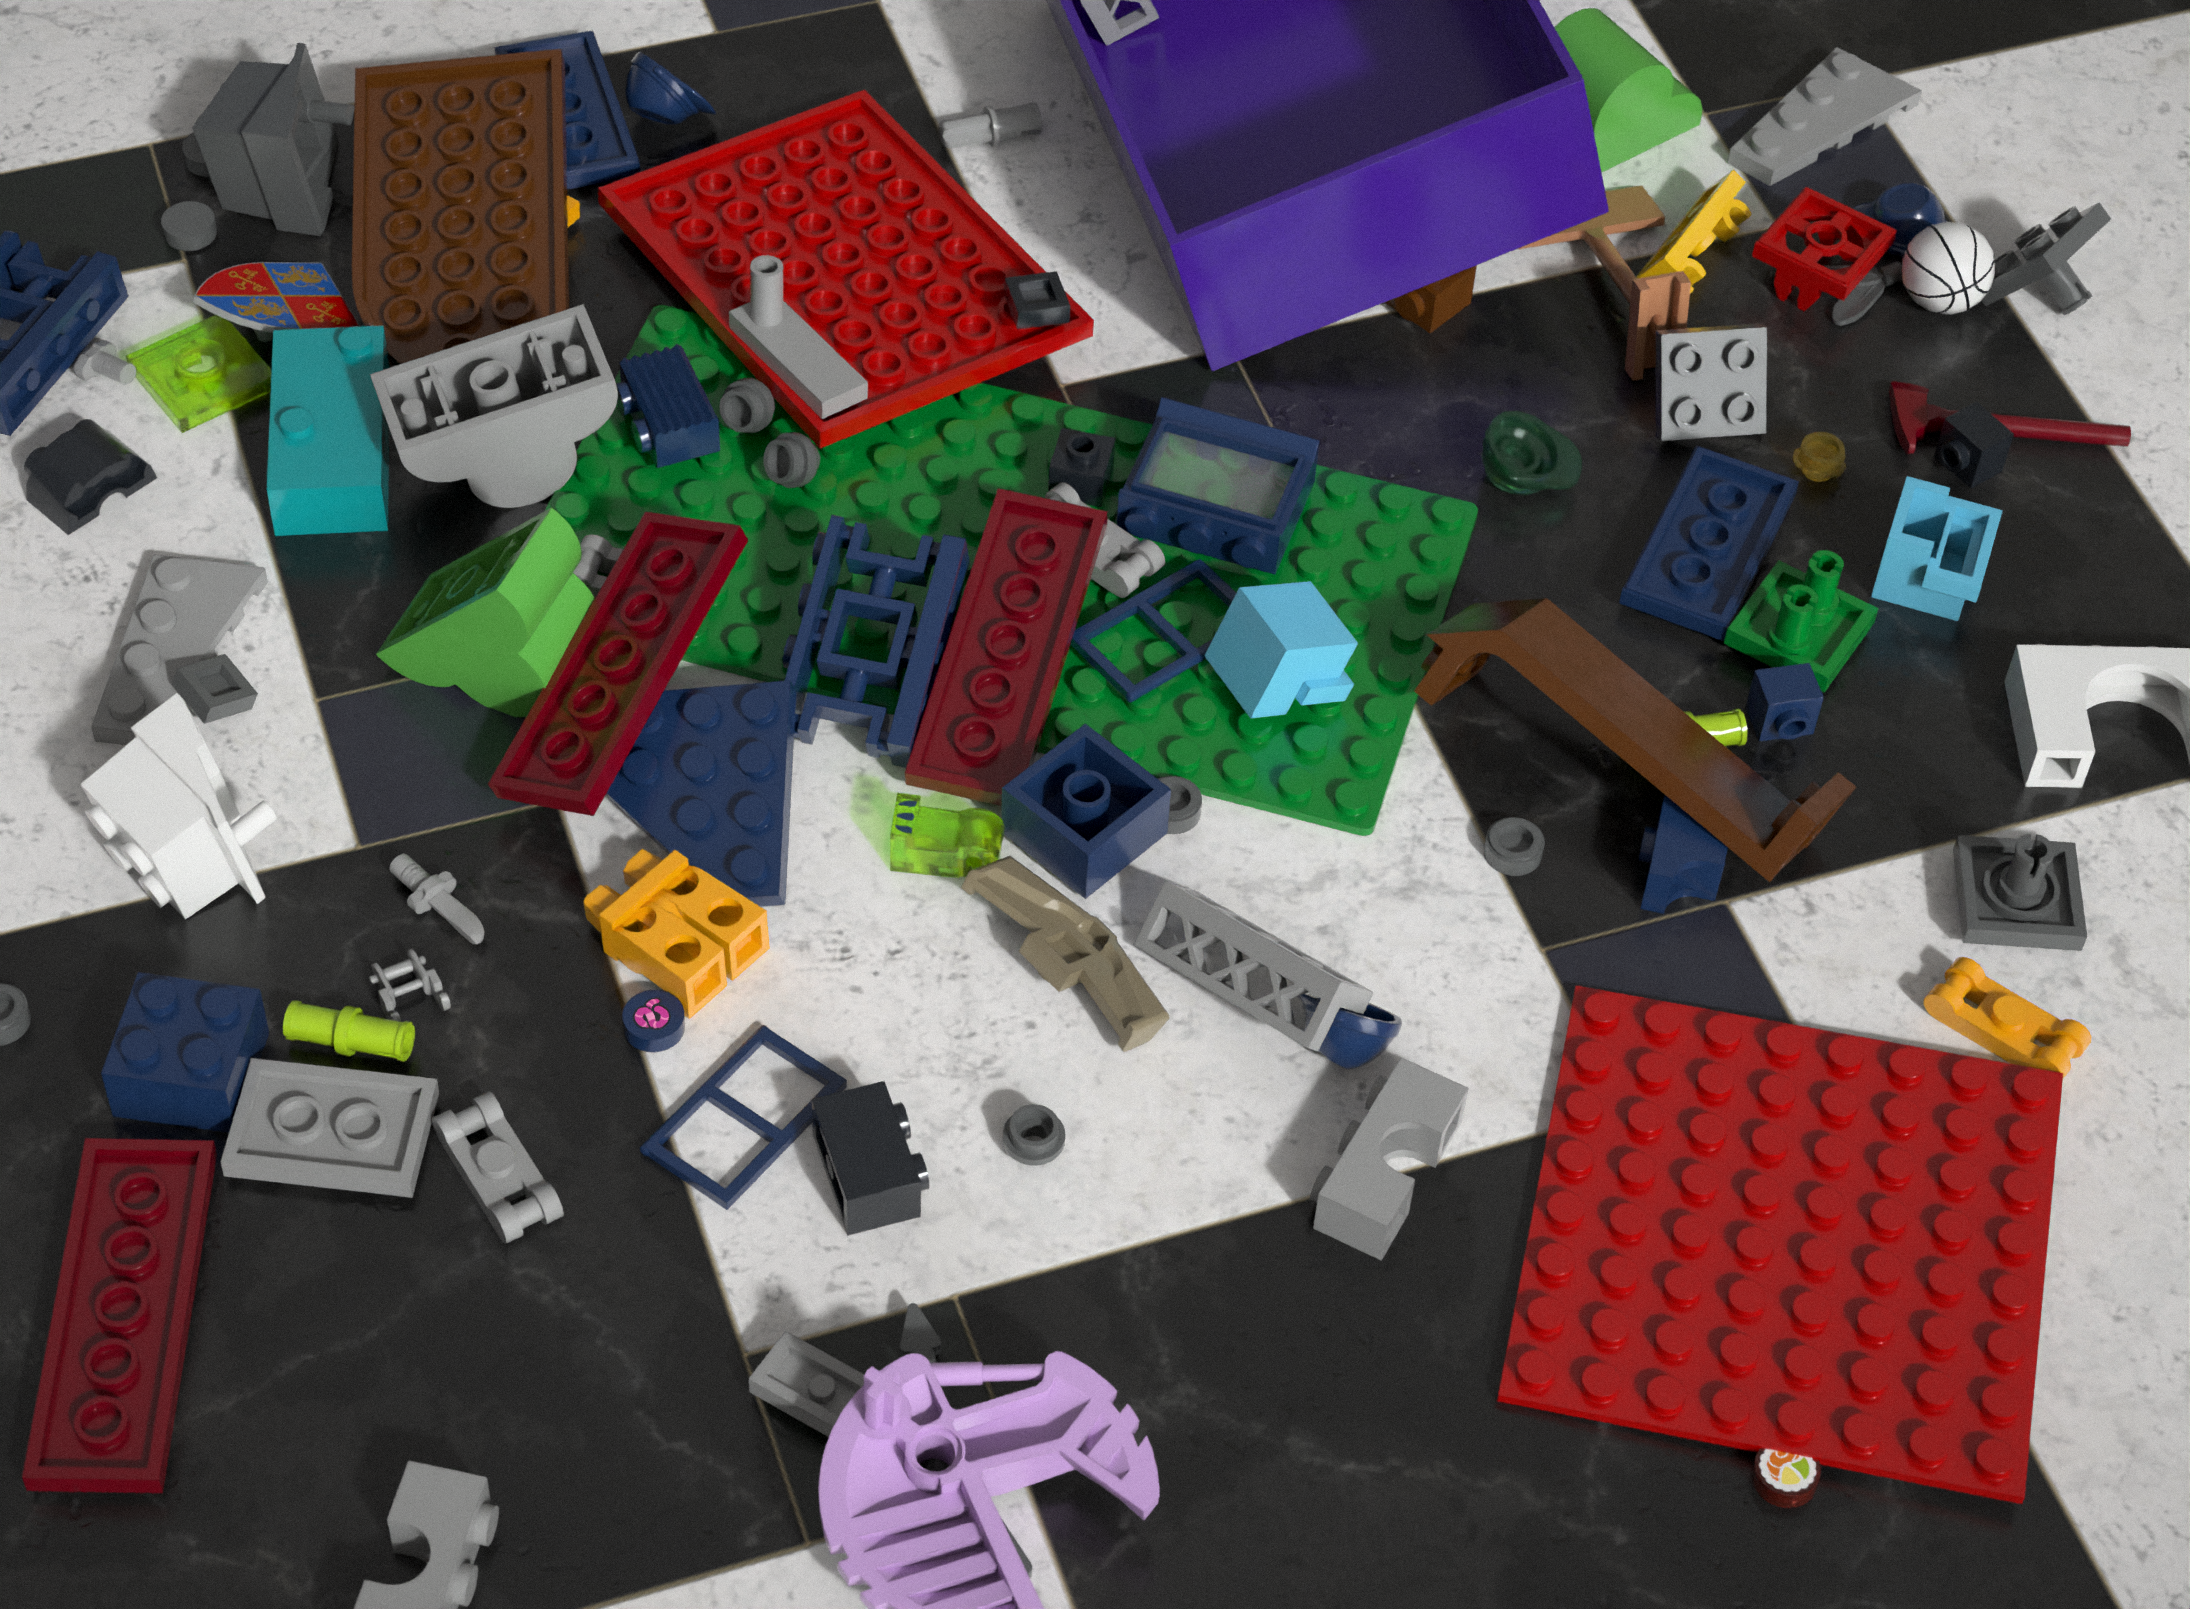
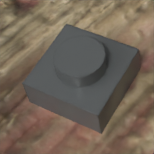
M226 654L177 668L172 685L204 724L251 710L258 695Z

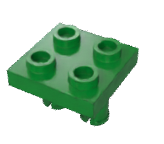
M1819 550L1813 554L1812 559L1810 558L1806 573L1778 560L1727 628L1724 644L1772 668L1810 663L1821 692L1825 693L1875 623L1879 608L1838 589L1844 561L1835 552Z

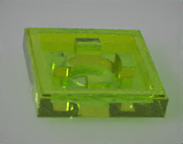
M217 315L126 355L127 362L133 364L136 368L135 378L181 433L271 392L272 370L229 320ZM201 356L216 358L217 364L209 370L203 372L187 370L192 366L203 364Z

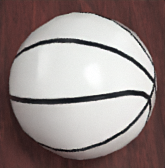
M1942 222L1930 227L1928 226L1908 244L1902 260V278L1907 292L1918 305L1934 313L1955 314L1970 309L1988 293L1995 275L1994 253L1989 243L1981 233L1962 223Z

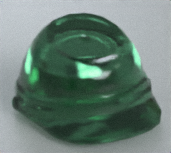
M1520 411L1503 412L1490 422L1484 433L1481 455L1483 467L1491 483L1498 489L1516 495H1530L1547 488L1555 490L1569 489L1578 482L1582 471V458L1578 448L1569 438L1536 416Z

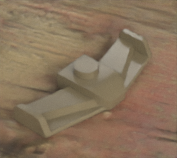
M1011 856L969 871L961 889L969 895L979 893L1032 932L1027 935L1019 952L1037 970L1039 975L1058 992L1082 983L1120 1037L1118 1046L1123 1052H1127L1150 1041L1170 1019L1168 1012L1118 943L1117 936L1098 917L1090 915Z

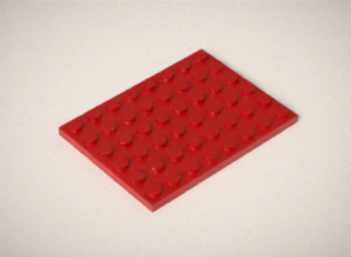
M865 89L598 188L599 205L757 380L768 387L776 401L820 449L1093 336L1094 319L1066 291L1065 293L1070 303L1069 322L1042 327L1016 328L1004 296L1005 278L1046 273V271ZM762 255H771L782 261L783 301L868 382L867 399L822 419L729 328V311L750 302V263L753 259Z

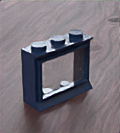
M1161 397L1156 419L1123 489L1119 491L1117 526L1138 538L1153 540L1185 549L1192 553L1203 554L1275 575L1315 483L1320 440Z

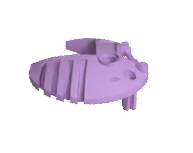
M1056 1351L1048 1354L1044 1364L983 1365L982 1362L929 1363L925 1356L911 1353L892 1362L880 1371L873 1366L870 1367L864 1375V1385L854 1394L842 1410L832 1428L825 1446L819 1479V1511L824 1538L830 1555L846 1553L848 1558L838 1562V1570L848 1586L867 1584L870 1589L860 1592V1600L869 1609H1044L991 1497L1005 1494L1075 1469L1120 1499L1142 1520H1145L1158 1504L1160 1490L1158 1470L1148 1437L1146 1436L1141 1444L1137 1446L1134 1435L1139 1426V1419L1127 1403L1119 1413L1113 1405L1116 1400L1117 1390L1092 1368L1063 1352ZM1042 1380L1036 1386L958 1410L950 1407L941 1386L983 1385V1382ZM928 1459H940L946 1462L949 1467L938 1472L924 1469L920 1463Z

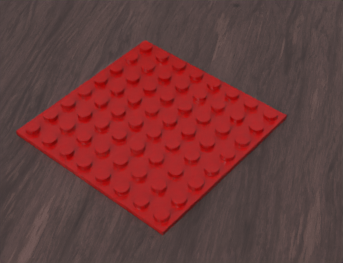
M1576 985L1497 1402L1765 1454V1449L1810 1457L1819 1465L2022 1504L2026 1488L2063 1073Z

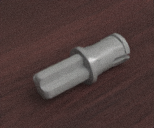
M1036 102L995 110L992 106H986L983 109V113L940 121L939 137L942 145L949 149L989 142L991 147L998 146L999 141L1041 134L1042 119Z

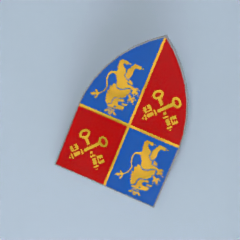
M257 262L235 265L225 268L206 279L200 285L192 300L193 303L219 317L252 328L258 339L262 342L273 340V330L360 327L322 263Z

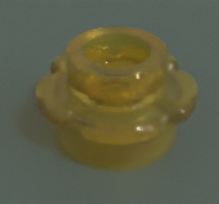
M1827 432L1808 434L1803 439L1801 448L1795 449L1793 454L1794 465L1797 468H1801L1802 473L1813 481L1822 482L1830 478L1835 479L1841 476L1846 469V464L1843 462L1846 458L1843 442L1835 435Z

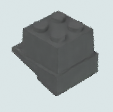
M297 43L294 58L289 64L240 61L227 80L221 85L220 90L202 115L198 117L192 129L222 209L272 219L276 230L321 236L325 230L333 199V193L328 184L339 143L333 123L352 125L354 123L355 107L351 104L324 100L306 44Z

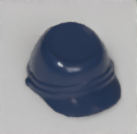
M638 52L633 57L626 80V100L631 111L650 120L670 125L679 124L687 117H691L698 112L716 114L714 108L704 97L642 52Z
M1917 183L1893 185L1885 189L1874 201L1861 203L1853 208L1897 230L1894 243L1886 253L1902 259L1908 244L1918 233L1928 226L1947 222L1944 216V209L1934 193L1926 186Z
M1311 992L1297 996L1303 1002L1305 1030L1321 998ZM1368 1003L1363 1014L1340 1007L1319 1051L1332 1062L1346 1069L1364 1066L1383 1053L1393 1038L1398 1036L1402 1025L1401 1018L1371 1003Z

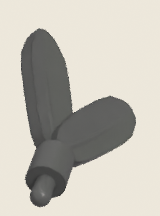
M1896 261L1877 269L1873 267L1844 301L1839 299L1834 305L1832 313L1833 323L1843 326L1856 322L1879 299L1885 287L1903 281L1902 265ZM1828 265L1824 267L1837 270L1849 266Z

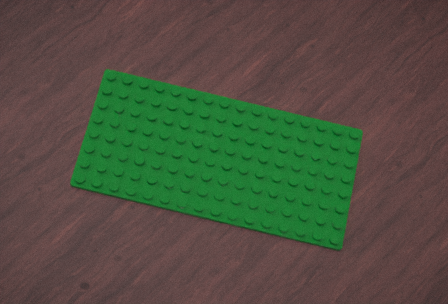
M659 305L651 310L626 359L630 360L634 355L641 357L645 352L651 355L655 349L660 352L665 347L672 349L676 344L682 346L719 420L720 451L656 468L651 454L648 451L640 453L636 446L631 427L633 417L630 414L623 416L616 404L612 415L604 425L591 435L583 438L576 451L577 462L572 476L562 488L554 492L545 511L551 507L557 511L574 530L580 543L586 535H598L606 539L612 547L619 549L625 548L645 512L740 525L748 538V542L685 652L682 661L763 682L784 681L788 670L783 667L786 641L790 634L798 635L802 617L798 616L800 592L804 583L812 584L817 568L812 563L815 539L819 532H827L831 515L844 517L845 525L854 526L855 522L867 524L870 537L867 551L910 560L916 559L922 535L933 537L934 542L941 543L943 534L966 538L970 565L961 595L962 599L997 489L1045 498L1048 492L1049 466L1061 428L1116 438L1114 469L1102 507L1088 506L1093 509L1107 511L1108 519L1117 525L1119 491L1123 489L1152 424L989 384L978 383L821 449L775 398L774 413L767 427L756 433L737 432L728 427L722 419L719 407L720 400L731 383L742 378H754L756 380L757 378L698 313ZM620 370L615 378L616 383L621 382ZM783 433H801L809 438L819 451L820 465L816 475L810 483L802 487L786 488L772 481L765 471V449L772 440H775ZM1169 433V443L1149 486L1268 519L1273 518L1294 467L1273 461L1269 473L1266 476L1259 477L1252 474L1248 469L1249 454L1221 447L1215 461L1205 462L1196 455L1197 440ZM1317 465L1315 483L1275 575L1153 541L1164 554V566L1152 576L1143 575L1139 578V586L1125 598L1114 595L1090 579L1075 630L1198 559H1201L1236 593L1239 587L1311 581L1358 642L1344 668V671L1354 683L1345 701L1302 706L1295 698L1286 715L1250 718L1209 661L1204 659L1129 703L1116 688L1070 645L1037 752L1042 754L1048 753L1082 725L1087 724L1157 779L1165 776L1183 777L1193 782L1200 790L1201 795L1359 836L1371 835L1375 830L1419 696L1414 690L1426 675V672L1421 669V665L1436 644L1426 634L1443 623L1477 520V506L1468 501ZM1134 536L1135 538H1137V539L1140 540V541L1144 540L1143 538H1138V537ZM846 549L830 611L836 589L863 594L869 593L873 577L849 572L845 558L848 549ZM933 565L927 587L895 581L891 599L915 604L918 616L917 628L935 567ZM597 572V574L601 576L608 577L609 575L606 573ZM1199 578L1194 579L1151 604L1196 648L1214 638L1229 609ZM1137 613L1089 640L1134 685L1182 657ZM849 615L838 654L887 664L897 625ZM818 651L806 693L839 698L844 679L820 675L817 665ZM904 668L899 690L867 684L862 703L885 707L888 714L894 715L907 668Z

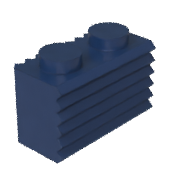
M676 344L672 349L665 347L661 352L655 349L651 355L645 352L641 357L634 355L630 360L623 358L619 363L621 382L616 383L618 391L617 406L623 416L630 414L633 417L631 422L632 433L640 453L648 451L651 454L652 461L655 463V467L660 468L720 451L719 420L682 346Z

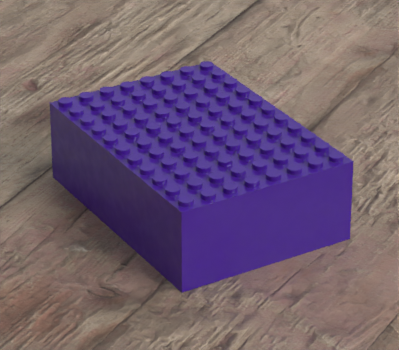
M1046 0L1211 371L1609 212L1584 79L1539 0H1151L1160 18L1107 46L1080 0ZM1120 0L1114 13L1116 20L1141 8L1140 2Z

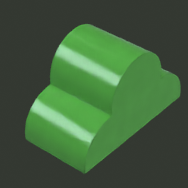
M1596 8L1581 9L1570 14L1555 26L1557 33L1584 79L1601 172L1611 169L1700 125L1702 118V103L1700 99L1672 75L1670 69L1601 10Z
M551 507L430 574L376 655L396 672L415 682L433 687L457 685L483 706L514 717H527L542 689L546 688L568 644L595 599L589 588L573 573L581 560L582 554L580 542L574 530Z

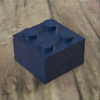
M1084 724L1002 787L1001 833L1086 899L1167 834L1171 789L1087 724Z
M138 972L101 1072L112 1116L229 1133L251 1058L261 1059L269 1035L260 989Z

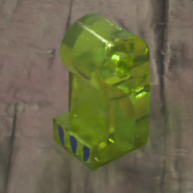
M897 793L890 832V871L951 878L967 877L969 871L1000 860L1005 830L1004 823L998 815L989 810L968 808L956 811L921 806V796Z

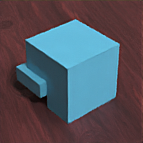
M1907 476L1871 597L1958 621L1964 601L1977 602L2003 510L1948 496L1949 487Z
M1311 581L1239 587L1204 656L1250 718L1286 715L1295 698L1301 706L1345 701L1354 683L1346 674L1344 668L1358 642Z

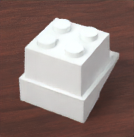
M176 693L133 725L131 729L135 738L84 780L81 786L92 804V807L86 810L85 813L96 829L107 839L104 847L110 856L125 872L134 867L142 875L138 881L156 905L162 908L169 902L186 920L238 883L257 904L266 898L244 845L274 823L278 817L264 800L242 817L240 816L224 778L184 699Z

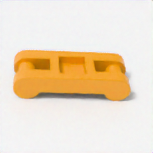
M1967 957L1956 958L1945 972L1946 982L1944 984H1936L1924 998V1007L1933 1018L2010 1064L2063 1073V1079L2071 1070L2070 1059L2080 1057L2091 1043L2092 1037L2090 1032L2080 1022L2073 1019L2060 1020L1985 976L1981 966ZM1965 997L1977 1004V1009L1966 1004L1963 998ZM2036 1039L2039 1042L2045 1044L2046 1046L2039 1047L2033 1042Z

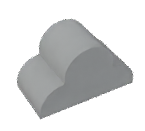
M584 304L370 374L404 467L414 476L432 482H453L467 478L469 486L477 498L489 505L503 508L523 507L540 502L562 488L572 476L576 466L577 453L574 442L591 435L604 425L612 415L618 398L615 379Z

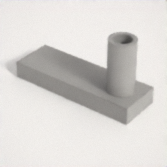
M762 255L753 259L750 263V302L729 311V328L822 419L867 399L868 382L783 301L782 261L771 255Z

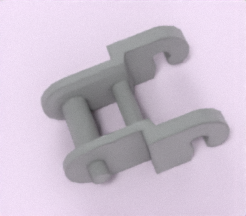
M413 949L407 950V960L382 969L377 962L371 965L374 975L369 977L371 985L378 984L380 988L378 990L380 1005L386 1019L401 1021L399 1013L395 1012L394 1009L396 1006L395 998L422 987L426 995H433L442 1011L451 1008L449 997L446 992L443 993L442 983L435 969L425 971L423 967L426 964L424 956L418 957ZM413 971L417 978L416 980L394 989L392 988L389 980Z

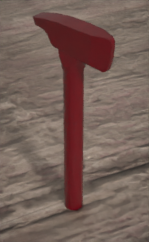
M1893 381L1890 383L1889 395L1894 429L1905 454H1913L1916 442L1923 440L1927 433L1941 432L1945 418L1958 411L1946 410V408L1927 404L1929 389L1926 387ZM1992 414L2014 434L2013 437L2128 447L2131 439V427L2128 425Z

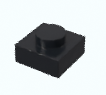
M1057 271L1005 278L1004 296L1017 329L1069 322L1070 303Z

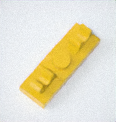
M1734 169L1702 192L1636 276L1637 279L1683 271L1691 281L1690 293H1692L1694 290L1692 285L1702 279L1706 272L1699 262L1687 257L1690 254L1694 258L1700 255L1716 237L1726 242L1739 232L1738 226L1752 215L1746 204L1738 199H1733L1746 183Z

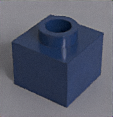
M1810 663L1755 670L1745 707L1759 741L1782 738L1795 739L1804 735L1814 734L1824 697Z

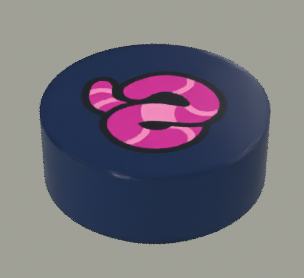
M662 990L643 991L633 996L623 1009L624 1035L633 1047L641 1051H665L675 1046L683 1037L685 1031L684 1008L679 999L671 993Z

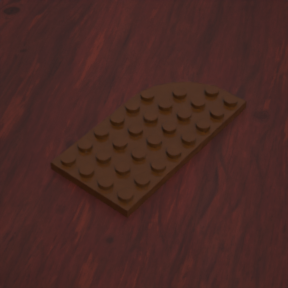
M562 49L355 68L352 285L356 306L363 325L384 326L388 359L391 366L394 367L569 309L565 61Z

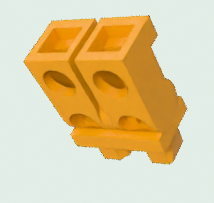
M641 849L628 860L623 870L624 882L630 887L626 892L620 895L607 885H599L584 899L586 919L601 932L604 953L615 961L620 959L627 968L635 973L643 974L661 989L678 998L684 1008V1015L688 1019L692 1018L727 987V978L732 981L736 979L770 948L767 911L696 866H690L688 858L676 850L671 852L666 858L661 859Z

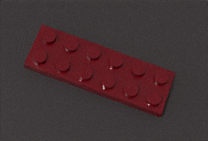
M997 489L905 770L906 785L1002 806V787L1034 763L1107 528V511Z
M651 512L644 513L568 644L546 688L542 689L488 782L489 787L497 798L589 816L595 815L747 544L748 538L740 525Z
M85 1138L22 1475L26 1491L163 1493L217 1158L214 1141Z

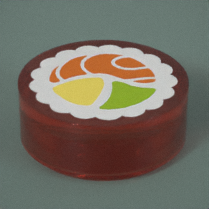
M1760 1448L1757 1452L1752 1469V1482L1758 1494L1767 1502L1784 1508L1798 1507L1807 1503L1814 1496L1821 1476L1819 1459Z

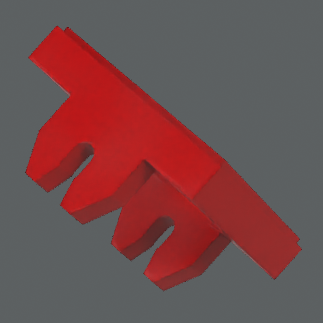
M1805 187L1755 242L1752 257L1777 268L1774 286L1779 300L1784 302L1795 286L1799 288L1797 298L1798 309L1805 311L1818 300L1822 291L1844 301L1892 246L1897 230L1813 189ZM1788 231L1804 238L1806 248L1801 254L1788 249L1786 246L1785 236ZM1818 232L1820 243L1816 242L1811 235ZM1839 255L1842 259L1851 261L1853 264L1849 267L1831 270L1817 262L1822 256L1831 257Z

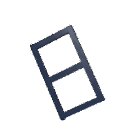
M1198 559L1076 629L1070 645L1125 697L1126 701L1131 703L1206 659L1204 655L1212 642L1210 640L1198 648L1194 647L1151 604L1196 578H1199L1228 607H1230L1236 592L1201 559ZM1137 613L1182 657L1134 685L1089 640Z
M761 1025L639 1148L644 1156H648L726 1210L744 1194L812 1123V1100L781 1130L719 1088L762 1045L825 1085L814 1098L841 1092L847 1087V1080L771 1031L766 1025ZM706 1101L770 1142L726 1188L662 1146Z

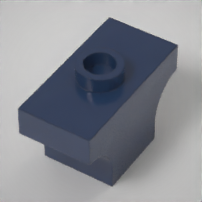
M1665 794L1657 828L1645 827L1638 861L1649 863L1640 909L1664 914L1666 907L1672 901L1682 897H1697L1715 901L1728 849L1725 844Z

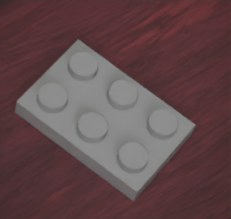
M251 1058L221 1159L223 1175L234 1178L413 1198L439 1096L437 1079Z

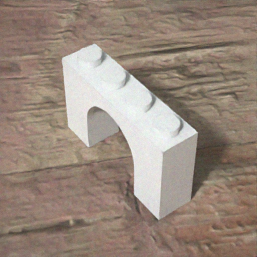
M2016 645L2004 683L2025 787L2082 788L2095 754L2087 709L2110 701H2127L2141 704L2165 716L2180 732L2190 763V648Z

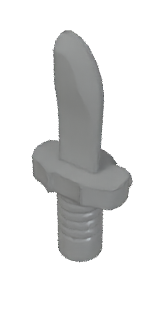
M106 340L93 343L91 347L86 346L75 359L77 362L74 365L75 374L81 377L82 380H89L91 377L104 375L124 385L130 384L134 380L136 368L133 364L115 357L117 353L115 345Z
M405 853L398 855L391 862L390 872L414 892L407 900V904L417 914H421L433 908L470 943L479 944L482 942L485 934L479 918L450 895L456 887V879L450 872L444 871L431 876Z

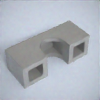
M1402 1057L1389 1078L1380 1075L1374 1082L1367 1097L1365 1109L1369 1111L1362 1123L1352 1120L1344 1132L1338 1148V1154L1341 1157L1334 1169L1324 1166L1314 1183L1310 1194V1200L1317 1203L1313 1229L1382 1260L1409 1214L1415 1179L1390 1167L1386 1161L1396 1157H1410L1436 1168L1462 1123L1469 1088Z
M408 1461L389 1512L387 1523L393 1552L417 1557L425 1561L427 1566L420 1575L403 1584L387 1585L364 1580L354 1609H458L459 1605L468 1606L474 1595L477 1583L478 1567L473 1565L480 1545L489 1546L491 1544L499 1516L498 1506L491 1505L487 1477Z

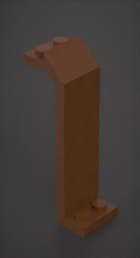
M1548 598L1473 603L1426 634L1438 645L1423 661L1421 669L1426 672V675L1414 692L1431 706L1477 675L1492 654L1501 657L1769 882L1805 847L1807 848L1856 788L1853 783L1838 772L1823 786L1813 781L1796 800L1790 801Z

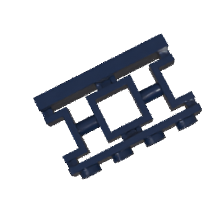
M9 230L4 231L0 236V319L3 318L22 324L8 341L0 339V434L7 436L13 434L129 297L116 256L98 251L92 258L81 255L67 272L45 266L37 243L28 241L22 247L18 233ZM16 288V289H20V290H23V291H22V293H19V292H15V291H13V290ZM47 297H50V298H54V299H56V300L53 302V301L46 300V298H47Z
M831 515L827 532H819L815 539L812 563L817 568L812 584L804 583L800 592L798 616L802 617L798 635L790 634L784 649L783 667L788 669L784 681L790 680L796 689L794 737L800 738L801 743L813 745L820 719L869 728L865 741L868 756L880 758L881 754L890 756L892 765L906 768L955 621L968 573L970 560L966 538L943 534L941 543L934 542L933 537L922 535L916 559L910 560L867 551L870 540L867 524L855 522L854 526L845 525L844 517ZM846 549H848L845 558L849 572L873 577L869 593L863 594L836 589L830 611ZM933 565L935 567L917 628L918 616L915 604L891 599L895 581L927 587ZM849 615L897 625L887 664L838 654ZM819 651L817 665L820 675L844 679L840 697L834 698L808 692L802 714L800 715L817 652ZM904 668H907L890 732H887L890 723L887 708L862 703L867 684L899 690Z

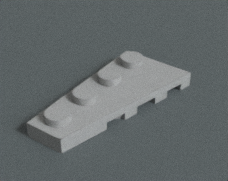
M1837 47L1731 147L1727 164L1771 186L1817 161L1819 152L1831 147L1839 149L1850 143L1853 134L1868 126L1874 130L1887 123L1891 113L1899 109L1907 112L1918 106L1922 90Z
M153 555L91 725L95 742L127 745L135 738L131 729L133 725L176 693L180 695L172 685L177 668L216 657L215 648L226 632H234L244 618L243 608L252 595L259 596L267 585L268 580L265 567Z

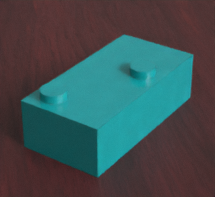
M384 326L273 330L267 495L275 536L388 531L389 426L370 376L372 373L390 368Z

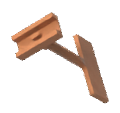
M1642 185L1605 191L1609 209L1608 213L1518 248L1524 249L1573 240H1584L1630 304L1625 370L1632 380L1643 379V369L1656 367V330L1687 328L1691 281L1683 271L1637 279L1607 237L1609 234L1664 225V214Z

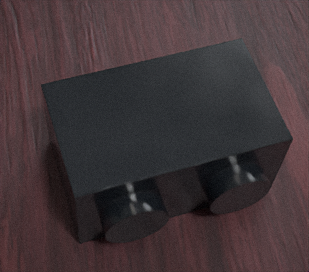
M885 1081L813 1098V1137L847 1235L921 1217V1191L929 1189L927 1168L920 1152L910 1153L906 1140L911 1138V1129L906 1109L902 1102L892 1103Z

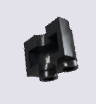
M84 419L78 422L71 430L62 433L47 447H39L32 451L24 464V471L29 475L26 483L27 501L67 535H70L98 517L103 502L110 495L121 493L127 498L157 479L149 463L110 431L102 428L91 419Z

